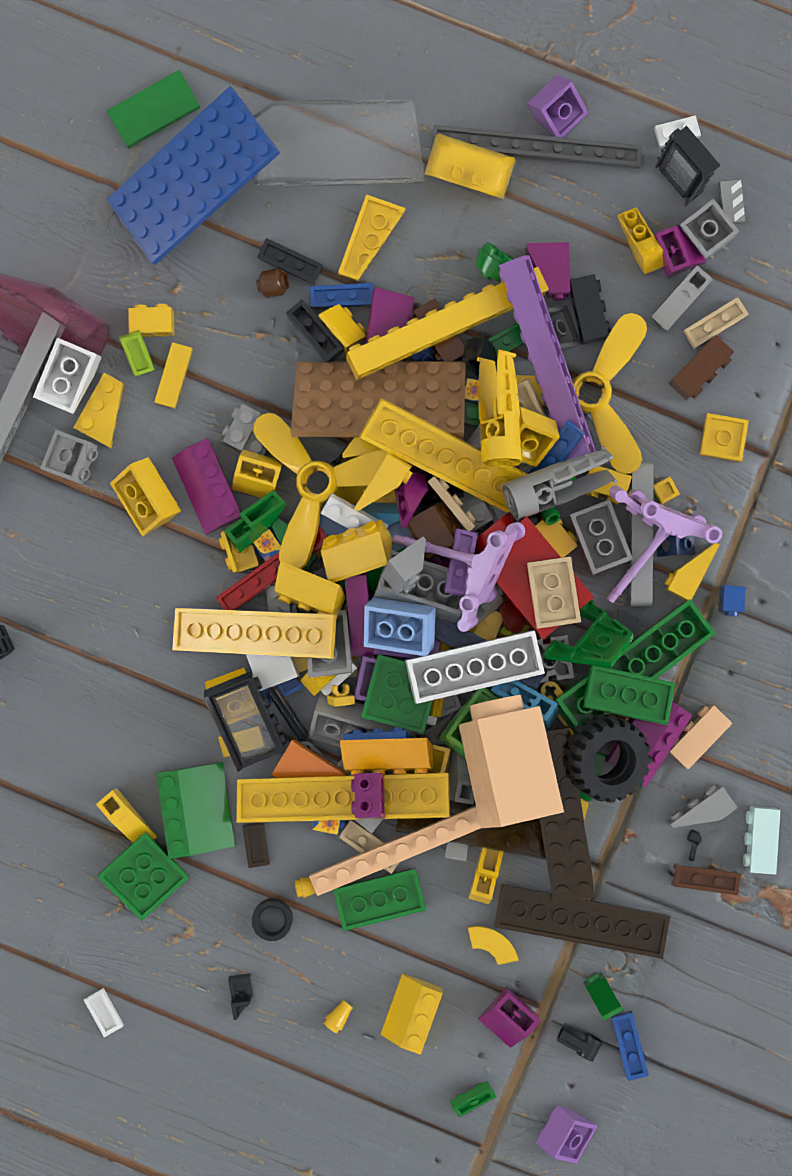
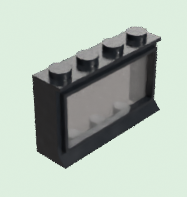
M686 125L682 130L677 128L669 135V140L661 150L662 153L657 157L658 162L655 168L660 167L659 171L682 198H686L685 206L704 191L705 185L710 181L709 178L721 166Z
M252 671L204 690V700L238 772L244 767L278 753H284V744L287 743L283 731L279 732L277 729L279 722L275 713L271 714L268 707H271L267 695L263 696L260 691L263 688L258 676L254 677Z

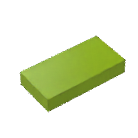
M140 330L120 336L121 344L134 376L154 371V365Z

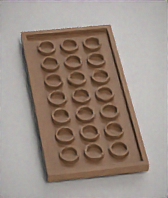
M297 362L291 436L360 437L361 431L380 398L456 437H464L466 363L396 362L356 380L348 362Z

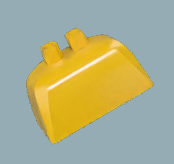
M438 133L435 136L424 174L504 199L516 160L514 157Z

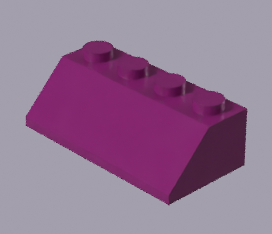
M208 438L188 446L172 457L205 535L241 519L239 514L242 511Z
M674 702L671 705L667 726L633 718L630 721L631 724L639 728L640 732L647 738L646 743L650 745L651 749L648 753L651 756V764L647 766L650 770L648 775L644 776V783L642 784L647 787L692 717L690 713ZM618 741L605 760L614 767L620 756Z

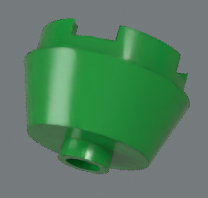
M486 242L482 248L479 247L475 266L481 270L480 274L490 281L493 278L500 282L499 271L501 269L499 265L514 260V258L499 250L495 245Z

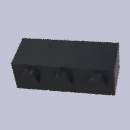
M595 274L570 279V297L581 345L606 340L609 336L608 333L611 332L609 321H605L604 313H606L605 302L600 299L601 283L600 280H596Z
M303 299L286 312L287 318L325 362H333L344 353V347Z

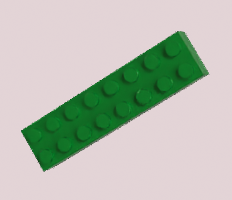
M691 599L683 601L635 637L611 669L657 679L716 633ZM589 673L553 699L554 702L558 703L559 714L573 733H575L573 729L577 725L582 726V721L587 718L593 720L594 715H610V713L582 707Z

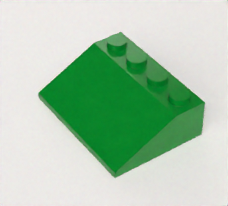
M223 762L156 773L169 859L235 847Z

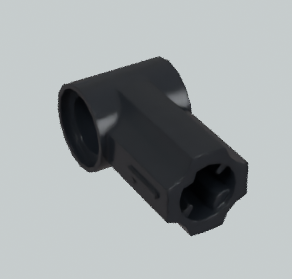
M565 1023L561 1027L556 1039L557 1042L575 1050L579 1056L591 1062L594 1061L603 1043L596 1036L590 1033L584 1034Z

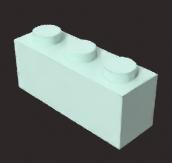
M750 806V811L746 813V823L749 824L744 838L745 845H747V854L743 856V865L750 873L776 874L780 810L773 807Z

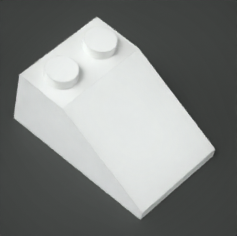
M57 338L33 397L74 414L95 375L102 357Z

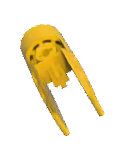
M498 350L497 372L495 361L477 358V361L480 362L479 421L481 429V464L490 468L513 467L522 463L519 397L513 360L516 354L504 350Z

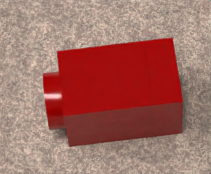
M510 511L477 537L475 551L478 554L483 552L488 545L487 539L492 532L498 530L505 532L508 525L518 522ZM525 517L519 522L525 528V535L523 538L514 541L495 584L502 591L503 595L501 596L523 623L529 626L528 629L535 631L536 638L544 639L560 625L536 628L527 563L561 557L530 519ZM574 574L579 609H581L594 597Z

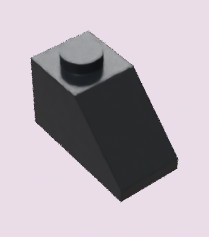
M482 335L467 339L462 360L479 379L480 362L477 361L478 357L495 361L497 372L498 358L496 349L488 338Z

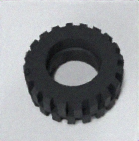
M599 714L594 715L593 720L590 718L583 720L582 726L577 725L573 729L575 733L572 736L569 735L566 740L569 742L568 746H565L563 754L566 755V758H563V766L567 768L565 770L567 777L571 779V783L576 788L597 801L610 803L615 802L616 799L619 801L626 799L627 794L632 795L637 791L635 788L638 785L642 786L644 776L649 773L650 769L647 766L651 764V756L648 753L651 749L650 745L646 743L647 738L635 725L613 715L605 714L602 716ZM617 740L620 747V756L617 764L610 772L596 776L594 772L596 753L605 743Z

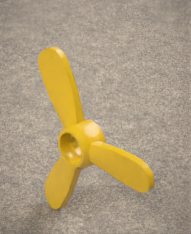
M634 313L625 314L617 321L602 346L593 371L581 373L573 380L577 397H579V390L583 382H595L603 387L602 396L598 403L588 404L579 398L578 400L584 414H591L601 446H604L614 456L610 460L612 467L617 472L623 474H631L641 466L642 454L626 425L609 405L612 394L610 381L629 362L646 335V322L641 316ZM516 375L517 383L529 378L542 407L547 406L542 400L541 394L543 392L541 386L536 382L535 376Z
M266 413L255 421L254 434L275 459L297 474L296 487L302 496L283 538L279 551L280 562L282 561L303 569L309 562L318 533L322 504L327 503L332 493L337 496L340 488L368 487L389 452L383 449L373 451L335 467L323 461H312L300 439L291 436L290 427L276 414ZM316 471L324 472L329 477L328 487L320 494L312 493L307 487L309 477Z

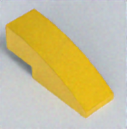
M481 848L468 899L485 904L491 902L504 852Z

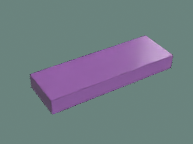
M456 529L452 549L474 554L478 533ZM450 558L444 593L461 597L466 595V580L469 575L468 568L470 565Z

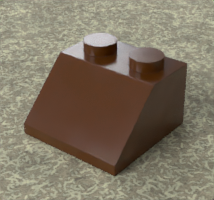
M445 502L434 505L414 516L407 524V528L415 540L424 537L426 542L452 549L455 530H463ZM425 552V553H424V556L426 557V559H429V558H432V557H435V556L438 555V554H434V553H430V552H428V553Z

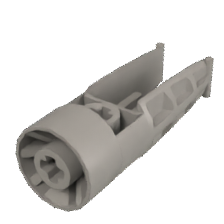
M602 446L600 451L568 459L503 483V494L510 513L515 520H520L578 498L610 482L617 483V480L608 470L586 475L573 481L570 479L612 460L614 456Z

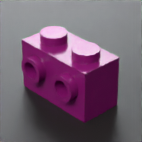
M354 774V779L351 780V790L355 792V801H352L351 804L352 814H355L357 819H385L384 774Z

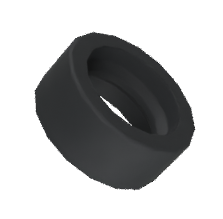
M277 898L262 901L255 908L252 916V927L255 933L261 939L267 941H278L284 938L290 931L293 922V913L290 907L284 901ZM269 907L280 909L285 916L284 926L277 932L266 931L260 924L261 913Z

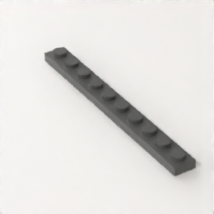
M434 125L432 146L435 136L439 133L508 156L638 169L641 165L642 145Z

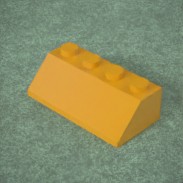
M427 738L340 740L344 770L351 773V776L368 772L382 773L384 775L385 772H393V775L406 774L409 771H415V774H428V771H433V744Z

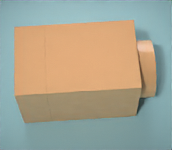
M521 695L469 706L472 721L458 726L481 828L502 827L563 813V805L540 706L524 709Z

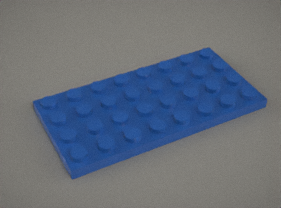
M229 86L110 195L107 200L150 262L156 265L281 152L234 88Z

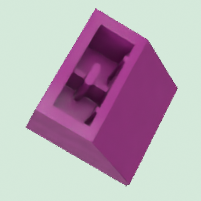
M679 225L655 233L654 237L663 250L664 267L662 268L667 278L706 263L704 256Z
M507 986L478 1018L510 1048L525 1039L541 1021L539 1015Z

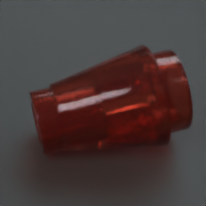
M510 602L500 604L499 610L505 629L511 633L521 631L525 626L524 617Z

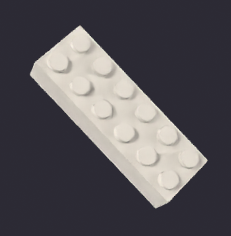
M526 631L405 660L416 704L545 674L535 631Z

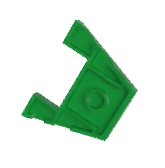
M591 599L579 609L580 617L593 621L590 628L574 647L553 640L544 651V658L612 668L634 639L633 633L615 618H610L606 611L594 605V601Z

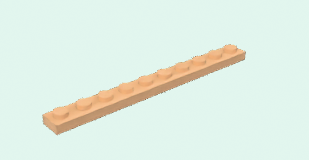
M476 805L451 815L450 818H444L309 874L317 896L480 829Z

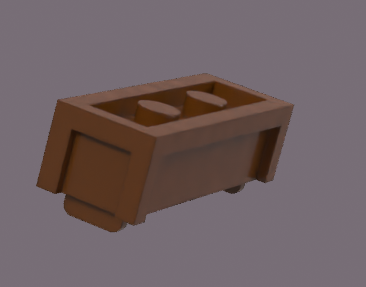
M674 863L675 875L674 880L671 882V885L674 887L732 895L739 894L741 874L738 872L682 866Z

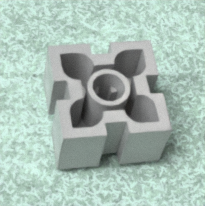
M567 635L549 637L548 643L543 644L542 639H537L543 668L546 670L540 683L549 682L548 676L553 675L554 680L574 678L572 662L553 660L550 661L548 666L546 662H543L544 651L553 640L569 645Z

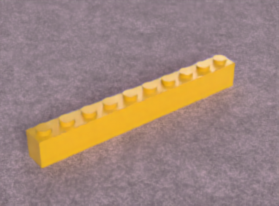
M536 267L534 271L544 296L549 288L539 268ZM501 280V283L496 286L493 284L487 285L482 288V292L476 295L474 292L469 293L458 303L456 301L449 302L444 306L445 309L440 311L434 309L426 313L425 318L420 320L414 318L408 321L405 327L399 329L396 326L388 330V334L380 337V335H376L368 340L369 343L365 345L356 344L350 347L346 359L356 380L513 310V304L507 298L506 292L508 290L506 284Z

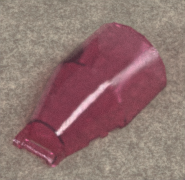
M0 273V330L4 333L2 337L6 341L10 339L19 347L17 351L21 355L42 312L65 326L60 339L99 356L101 355L110 332V326L105 321L54 287Z

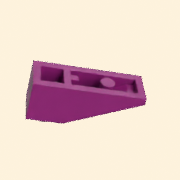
M410 471L413 474L406 484L402 482L399 487L394 489L401 528H406L421 500L428 493L429 484H427L425 474Z

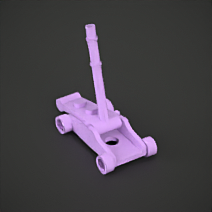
M617 485L612 486L609 494L619 503H626L627 506L625 508L634 515L639 512L644 516L641 520L651 527L655 524L659 528L652 542L632 567L627 570L628 572L616 587H613L607 599L614 603L619 595H622L623 590L637 576L636 574L669 535H676L679 538L692 535L704 538L710 543H717L722 538L721 529L712 524L708 525L705 518L700 514L689 516L656 503L653 500L646 499L644 493L635 489L627 494L621 487Z
M514 522L508 525L505 532L500 530L492 532L487 539L488 545L480 554L464 553L426 542V553L438 554L463 561L470 565L468 568L469 575L466 580V595L459 602V606L463 611L462 618L457 623L460 631L466 632L476 626L478 623L476 614L479 605L489 603L497 597V590L494 586L514 541L523 538L525 535V528L521 523ZM395 535L393 539L394 543L403 545V547H409L417 541L408 536Z

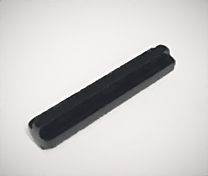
M277 686L271 687L268 690V695L300 742L304 741L309 737L307 730Z

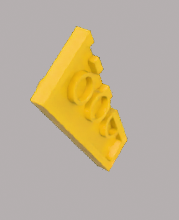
M366 194L338 275L359 281L406 211V208Z

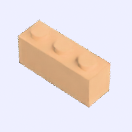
M705 705L698 711V717L694 722L689 721L683 729L684 732L678 737L669 751V754L686 769H689L732 725V722L714 705H709L708 707Z

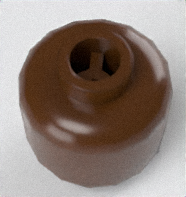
M271 269L261 272L256 285L258 291L262 292L266 298L283 296L286 293V289H289V279L287 274L283 273L281 269Z

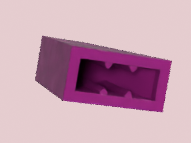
M569 242L527 243L525 254L530 256L533 268H539L549 288L545 294L546 297L552 298L554 301L565 300V297H568L570 294Z

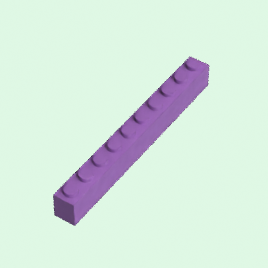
M521 256L499 265L501 269L499 271L500 278L506 284L508 290L506 292L507 298L513 304L515 310L513 313L514 319L520 325L522 331L520 333L521 339L527 345L529 351L527 354L529 362L533 364L536 371L534 374L535 380L541 386L543 392L541 394L542 400L548 406L550 412L548 417L556 421L558 432L568 420L585 432L566 460L596 452L530 256Z

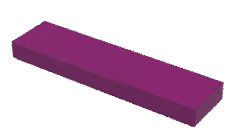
M361 573L345 579L352 655L374 656V648L364 647L365 605L370 601L367 573Z

